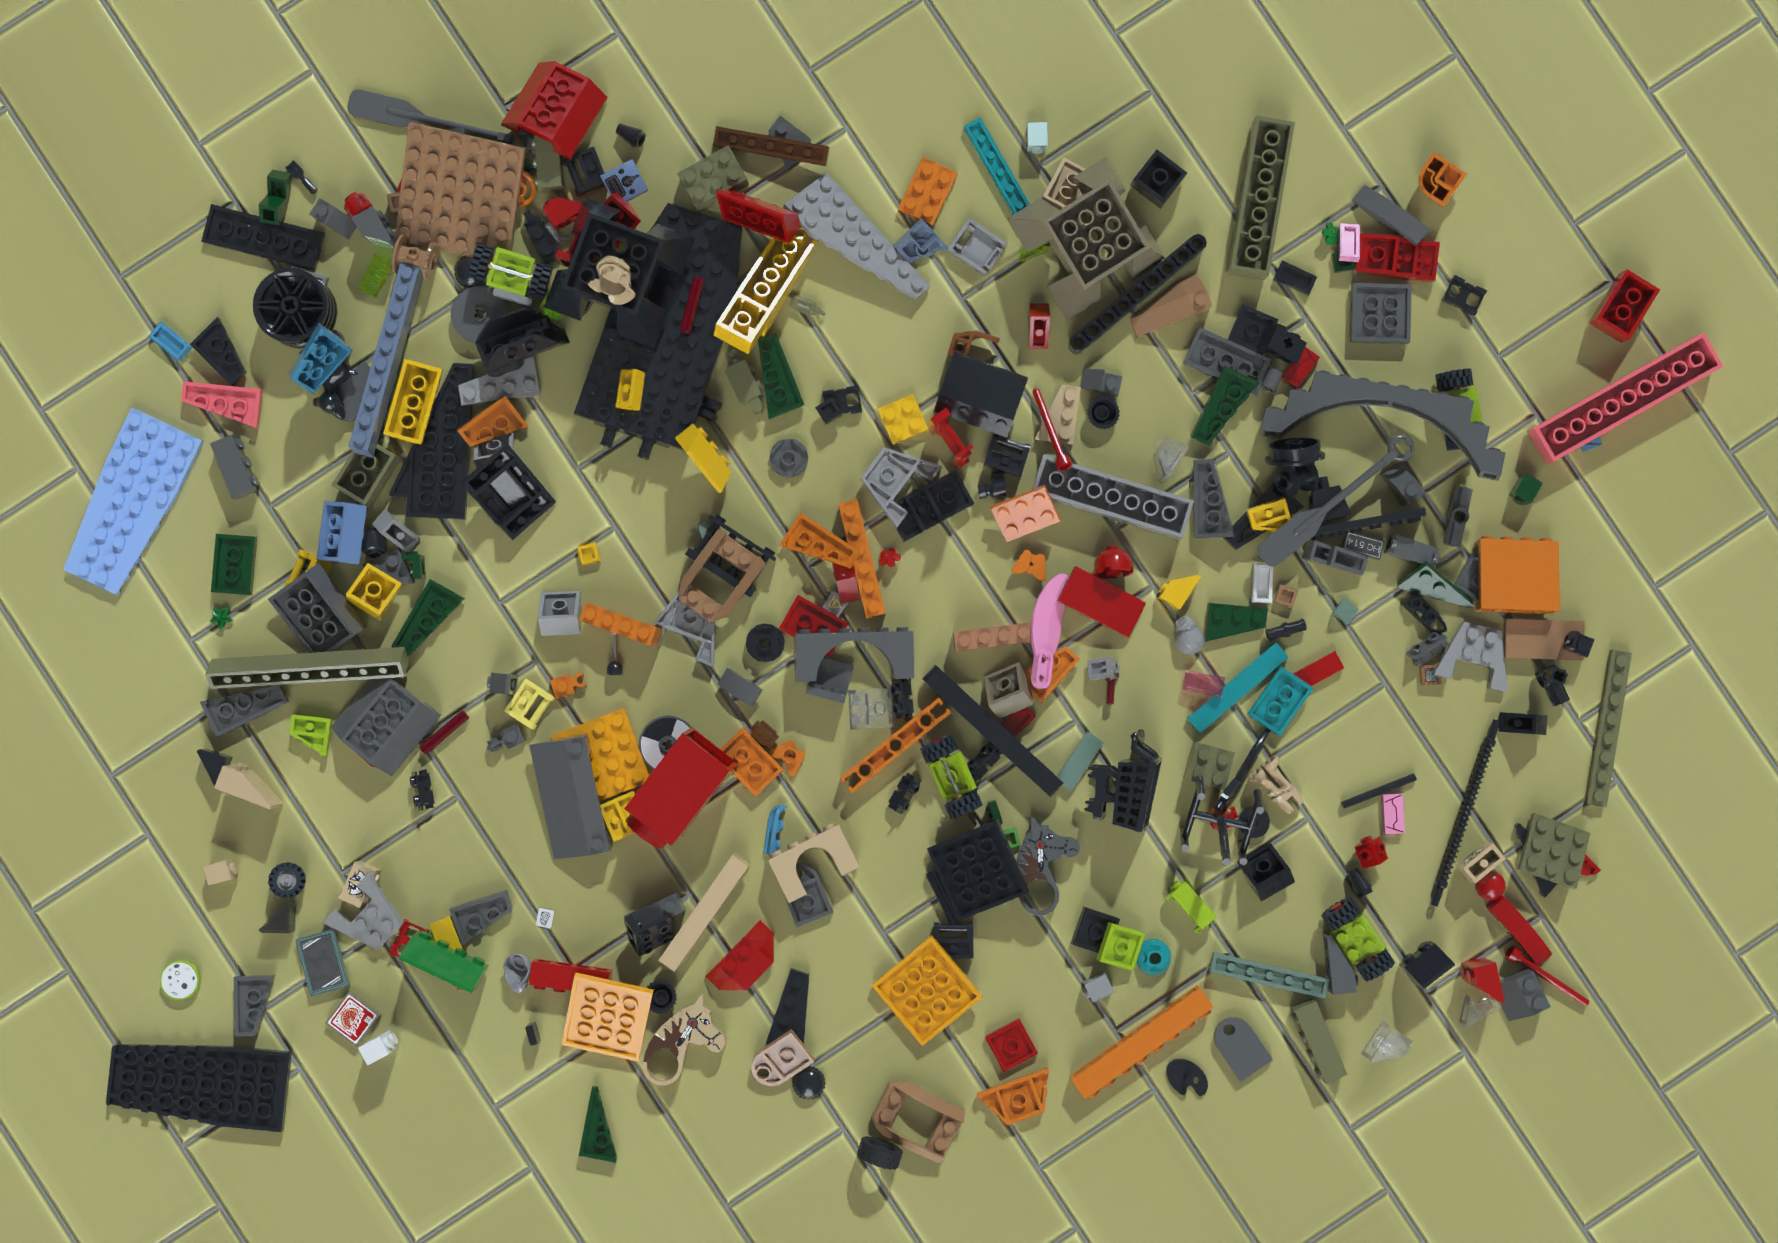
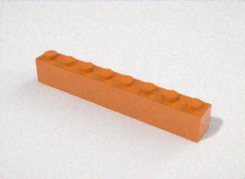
M1198 985L1194 986L1070 1075L1072 1082L1084 1099L1095 1097L1099 1093V1089L1115 1082L1114 1078L1120 1074L1122 1076L1127 1074L1131 1070V1066L1145 1061L1147 1055L1152 1051L1154 1053L1159 1051L1167 1040L1172 1041L1176 1039L1181 1030L1191 1028L1195 1024V1020L1208 1016L1213 1005Z

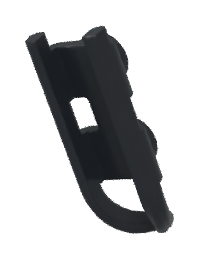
M1410 592L1413 597L1407 604L1403 601L1400 603L1429 631L1434 633H1444L1447 631L1443 618L1417 593ZM1417 610L1422 613L1421 617L1415 613ZM1437 618L1442 624L1443 629H1433L1429 625Z

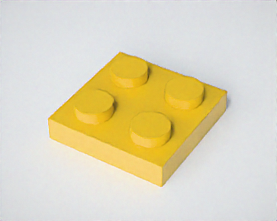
M913 394L877 409L892 445L928 430Z

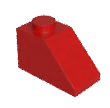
M617 192L611 194L604 204L622 211L618 220L619 224L636 229L642 221L632 205Z
M558 197L546 201L545 206L542 208L553 227L559 231L574 222L573 217L578 216L582 203Z
M1029 303V349H1048L1050 329L1049 303Z
M832 563L840 604L860 600L854 567L852 566L850 569Z

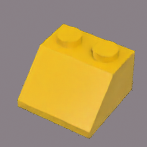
M367 563L346 593V600L381 621L391 607L402 583Z

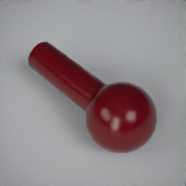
M1105 678L1107 681L1106 704L1113 705L1115 682L1118 679Z

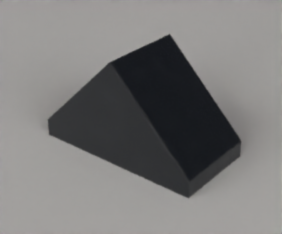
M199 749L197 753L215 786L222 766L230 765L233 757L210 749Z

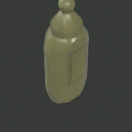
M793 295L789 304L792 309L806 315H825V311H822L814 301L799 295Z

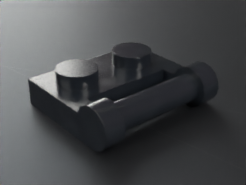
M594 146L575 153L571 160L566 157L562 160L564 166L568 168L577 197L605 186L600 177L605 172ZM579 161L588 184L582 185L574 163Z
M994 433L983 466L1021 477L1031 444L1025 443L1024 445ZM996 444L1021 451L1022 455L995 448Z
M934 922V938L952 959L974 958L973 922L953 925ZM940 932H967V937L940 938Z

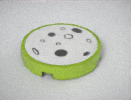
M178 960L165 966L160 975V986L165 995L171 999L182 1000L195 994L201 983V975L196 965L187 960Z

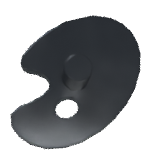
M1174 1059L1169 1062L1166 1068V1075L1169 1083L1178 1093L1185 1095L1189 1086L1193 1087L1199 1096H1203L1207 1092L1208 1081L1199 1066L1186 1059ZM1194 1077H1197L1199 1079L1198 1083H1194Z

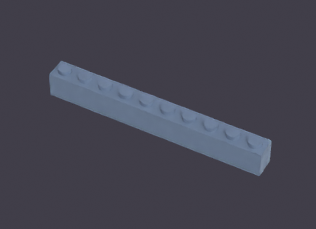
M400 263L348 446L353 453L369 457L374 456L424 278L423 272L418 266Z

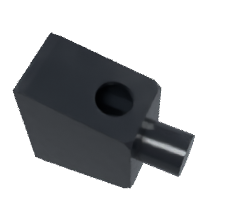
M1328 476L1320 477L1317 485L1318 490L1309 492V510L1325 505L1342 491L1339 485L1330 487ZM1343 499L1328 511L1323 521L1351 515L1346 500Z

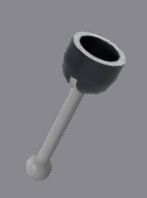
M610 632L612 635L613 661L607 666V675H622V665L617 662V634Z

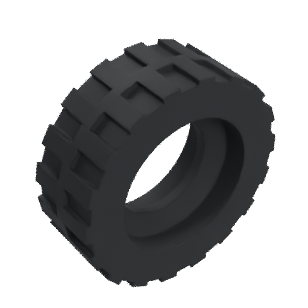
M868 1136L862 1137L857 1151L858 1157L869 1164L890 1170L898 1169L903 1154L902 1149L893 1143Z

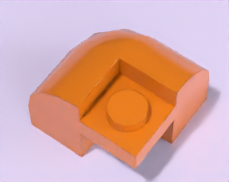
M1433 152L1421 169L1419 186L1428 198L1445 207L1467 173Z

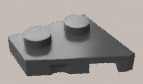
M779 116L768 130L770 136L807 143L811 142V138L782 116ZM782 159L786 169L788 170L795 162L792 160Z
M399 548L367 562L402 584L415 583L406 561L401 560L403 554Z

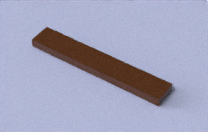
M716 126L713 142L715 147L724 148L729 145L732 150L825 167L827 166L830 150L829 146Z

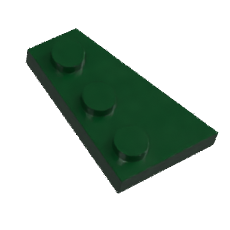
M1208 603L1205 642L1266 628L1268 608Z

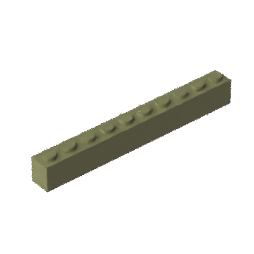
M405 647L211 659L205 675L211 689L405 677L409 660Z

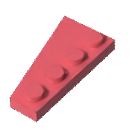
M183 381L181 401L259 429L263 390Z

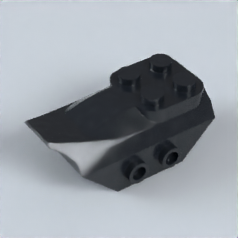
M525 307L487 321L475 341L486 373L491 377H499L518 370L523 366L525 359L570 343L565 329L552 323L549 315Z

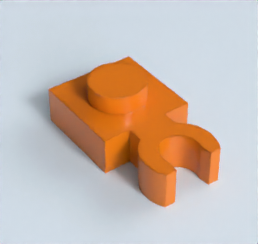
M577 673L572 679L570 674L550 680L556 699L576 693L574 688L576 686H587V682L582 684L578 682V678L583 676L584 673Z

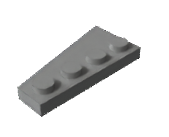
M534 356L525 359L523 366L518 370L499 377H491L486 374L458 385L462 406L495 402L503 395L508 400L540 396Z

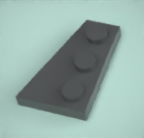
M504 890L451 907L449 910L462 946L492 923H495L513 909V905L508 891Z

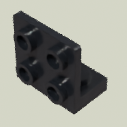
M632 915L624 918L628 941L639 957L651 953L654 949L661 945H666L674 939L671 917L669 915L645 927H642L639 920L635 921Z

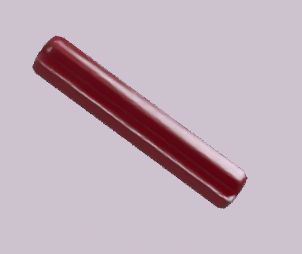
M700 277L693 278L681 322L680 332L690 334L701 295L704 280Z
M464 710L460 711L421 744L420 750L424 754H428L469 719L468 714Z

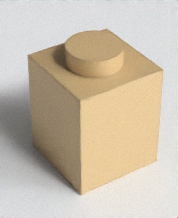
M233 859L203 867L208 886L237 878L238 867L233 862Z

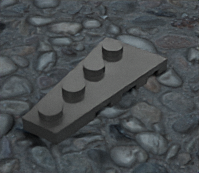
M1214 459L1194 460L1195 538L1235 537Z

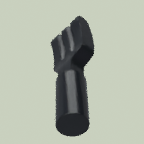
M294 160L289 166L285 167L289 173H292L295 179L302 181V184L311 194L317 192L318 189L308 178H305L304 170Z

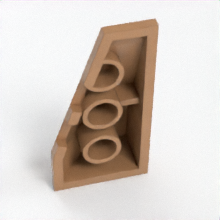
M1193 274L1177 280L1134 315L1130 322L1136 337H1140L1209 311L1213 305L1206 287L1198 276Z

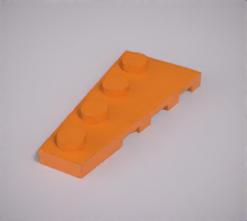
M801 512L780 543V546L850 569L861 553Z

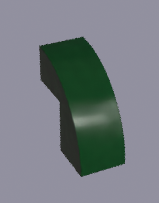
M272 170L267 175L268 194L259 203L260 222L278 226L281 223L289 203L292 173Z

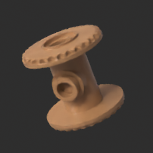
M400 235L395 242L392 252V271L397 274L400 263L418 266L420 269H423L424 279L430 281L435 274L439 259L437 243L432 242L427 251H424L417 247H408L407 237Z

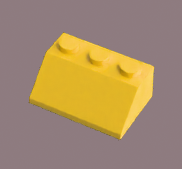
M692 424L676 436L675 439L717 492L721 493L732 472L727 466L730 463L723 454L721 456L717 454L719 449L713 441L708 442L705 439L708 435L703 428L700 427L698 429Z

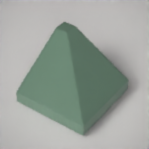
M1343 598L1331 613L1347 625L1359 609Z

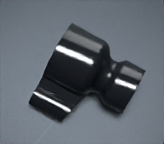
M992 472L990 484L988 485L985 483L978 484L979 499H986L988 496H991L993 499L1007 498L1004 472Z

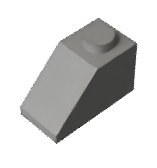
M386 509L372 523L379 533L405 552H409L420 540L412 530Z

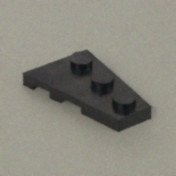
M219 317L190 343L230 385L234 386L247 373Z

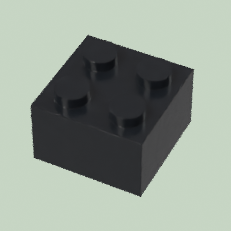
M1156 149L1134 177L1130 186L1161 209L1184 180L1187 172Z

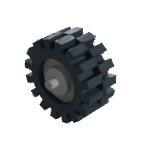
M291 862L277 865L271 870L268 877L270 890L281 898H291L298 895L306 883L303 869Z

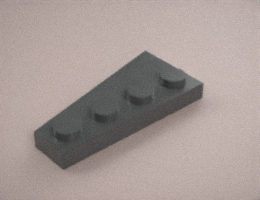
M275 685L201 701L200 704L216 737H220L289 703V700L282 685Z

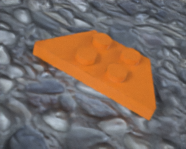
M1046 1067L977 1092V1097L997 1114L1007 1126L1045 1112L1049 1069Z

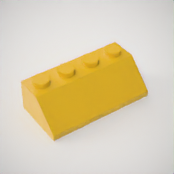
M404 359L383 432L384 435L422 445L443 369Z

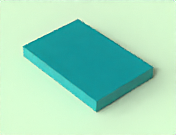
M1280 666L1247 715L1278 736H1281L1314 688Z

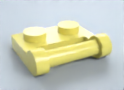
M525 678L504 712L530 729L535 730L540 717L550 702H553L556 697ZM541 695L544 699L531 719H527L525 717L538 696Z

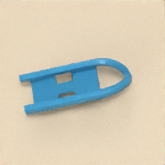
M786 805L774 807L769 814L763 853L770 855L780 849L781 843L777 839V832L783 830V821L778 819L781 812L787 808Z

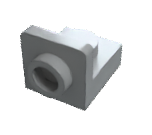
M1104 657L1087 660L1089 680L1118 679L1116 673H1119L1120 668L1115 659Z

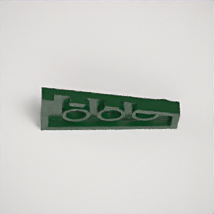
M774 333L758 339L768 419L770 420L803 407L805 404L777 334Z
M1224 365L1190 437L1209 445L1223 429L1225 423L1230 417H1233L1237 412L1236 410L1248 399L1250 393L1261 382Z
M429 579L391 647H405L407 656L410 657L465 598Z

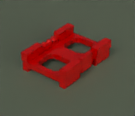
M404 919V923L399 929L400 932L396 936L397 939H395L388 954L399 958L398 949L400 945H407L411 939L406 936L409 926L419 929L420 932L425 931L429 933L430 930Z

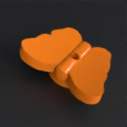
M1024 550L1011 568V571L1014 574L1032 573L1036 579L1045 581L1047 579L1045 556L1043 554L1034 555L1029 550Z
M790 740L770 749L769 753L776 759H782V763L786 764L788 774L794 777L800 768V764L803 762L805 752L802 750L798 751L795 748V742Z

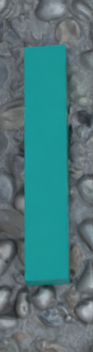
M978 118L963 127L965 133L1012 215L1030 205L982 119Z
M1275 642L1186 719L1201 733L1288 658V655Z

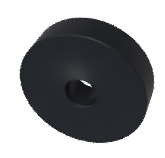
M1253 806L1244 808L1239 813L1237 820L1248 822ZM1266 811L1258 815L1251 838L1261 837L1268 831L1270 819ZM1239 828L1241 833L1244 834L1245 830Z

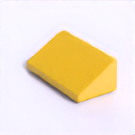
M621 369L615 408L640 410L645 379L644 372L638 369Z
M450 916L428 924L434 940H444L454 950L456 948L462 949Z

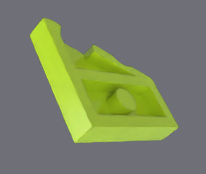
M292 714L289 734L301 740L308 747L318 751L320 755L328 756L333 719Z

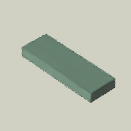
M1086 732L1057 775L1064 783L1062 786L1070 791L1073 790L1104 742L1091 733Z

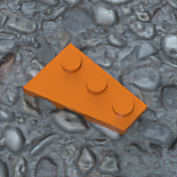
M503 395L457 431L467 444L472 447L529 426L506 396Z
M1066 646L1056 651L1053 655L1050 685L1042 689H1037L1033 686L1031 682L1032 666L1027 668L1024 673L1031 687L1033 697L1040 703H1043L1076 666L1080 658Z

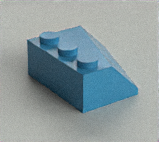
M318 323L289 372L290 378L293 382L314 394L353 350L336 334Z

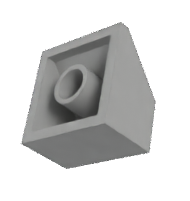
M581 591L541 592L538 612L541 636L581 633L582 621H579L582 613Z

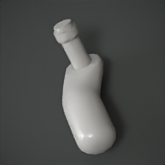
M551 222L545 224L546 229L557 242L560 243V241L570 239L568 235L559 237L558 231Z

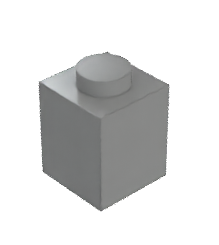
M1104 972L1083 981L1085 987L1081 988L1086 999L1090 998L1092 1002L1114 993Z

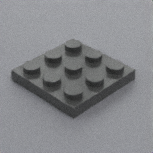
M1352 283L1350 342L1409 344L1412 285Z

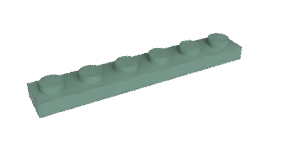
M1215 952L1212 953L1209 972L1324 999L1326 998L1329 984L1328 978Z

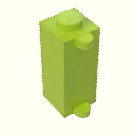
M1177 880L1170 886L1171 890L1165 898L1167 900L1173 898L1198 925L1194 929L1196 933L1207 927L1217 917L1184 880Z

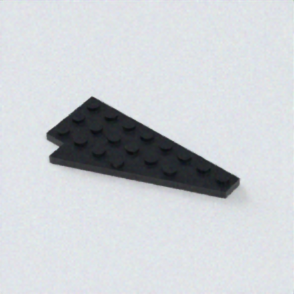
M452 364L434 401L422 445L413 444L389 492L390 497L407 498L406 517L466 520L468 491L462 481L469 476L470 446L457 430L472 419V405H461L458 385L474 380V364Z

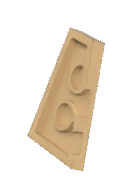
M1061 385L1048 411L1060 444L1073 446L1081 387ZM1043 422L1034 441L1051 443Z

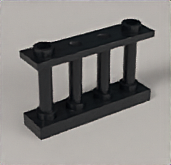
M718 514L715 517L709 516V519L714 522L698 547L694 549L688 548L685 555L695 561L721 526L730 532L728 536L735 540L738 537L747 543L745 548L750 552L753 548L763 554L761 559L765 563L768 562L769 558L773 561L777 559L774 556V551L768 547L762 549L726 525V520ZM716 553L714 558L711 557L710 560H707L703 567L736 588L740 582L736 578L738 575L736 573L739 569L734 565L726 571L722 569L720 562L723 557ZM754 581L744 593L750 598L756 591L752 589Z

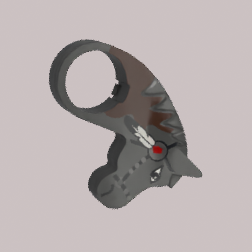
M1031 817V829L1021 844L1017 864L1027 885L1029 881L1035 880V878L1047 881L1054 890V900L1050 907L1042 911L1029 908L1025 903L1024 896L1019 897V900L1029 913L1046 915L1055 909L1059 901V890L1048 867V863L1060 858L1061 855L1067 857L1076 856L1079 853L1080 845L1076 839L1056 835L1049 828V825H1039L1035 818Z

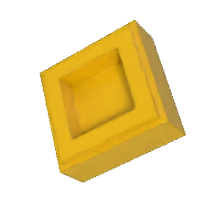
M596 542L577 547L581 566L601 562Z

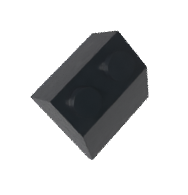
M1271 843L1248 855L1247 864L1241 865L1239 861L1237 862L1249 885L1261 902L1295 883L1290 868Z
M1432 941L1421 943L1417 947L1418 950L1416 952L1407 954L1403 957V962L1399 964L1410 980L1423 989L1455 966L1454 962Z

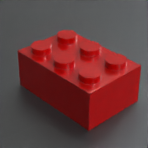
M1626 269L1617 275L1588 323L1618 342L1623 343L1632 337L1661 289Z

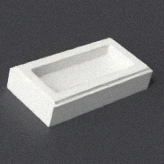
M1253 563L1251 602L1272 603L1273 567L1267 564Z

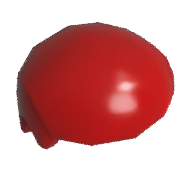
M1493 869L1475 884V889L1484 900L1494 901L1504 894L1506 881L1501 873Z

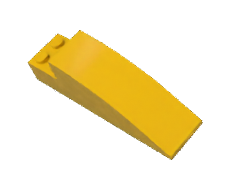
M801 227L790 243L772 237L717 321L714 336L749 354L761 335L765 336L819 240L808 236Z

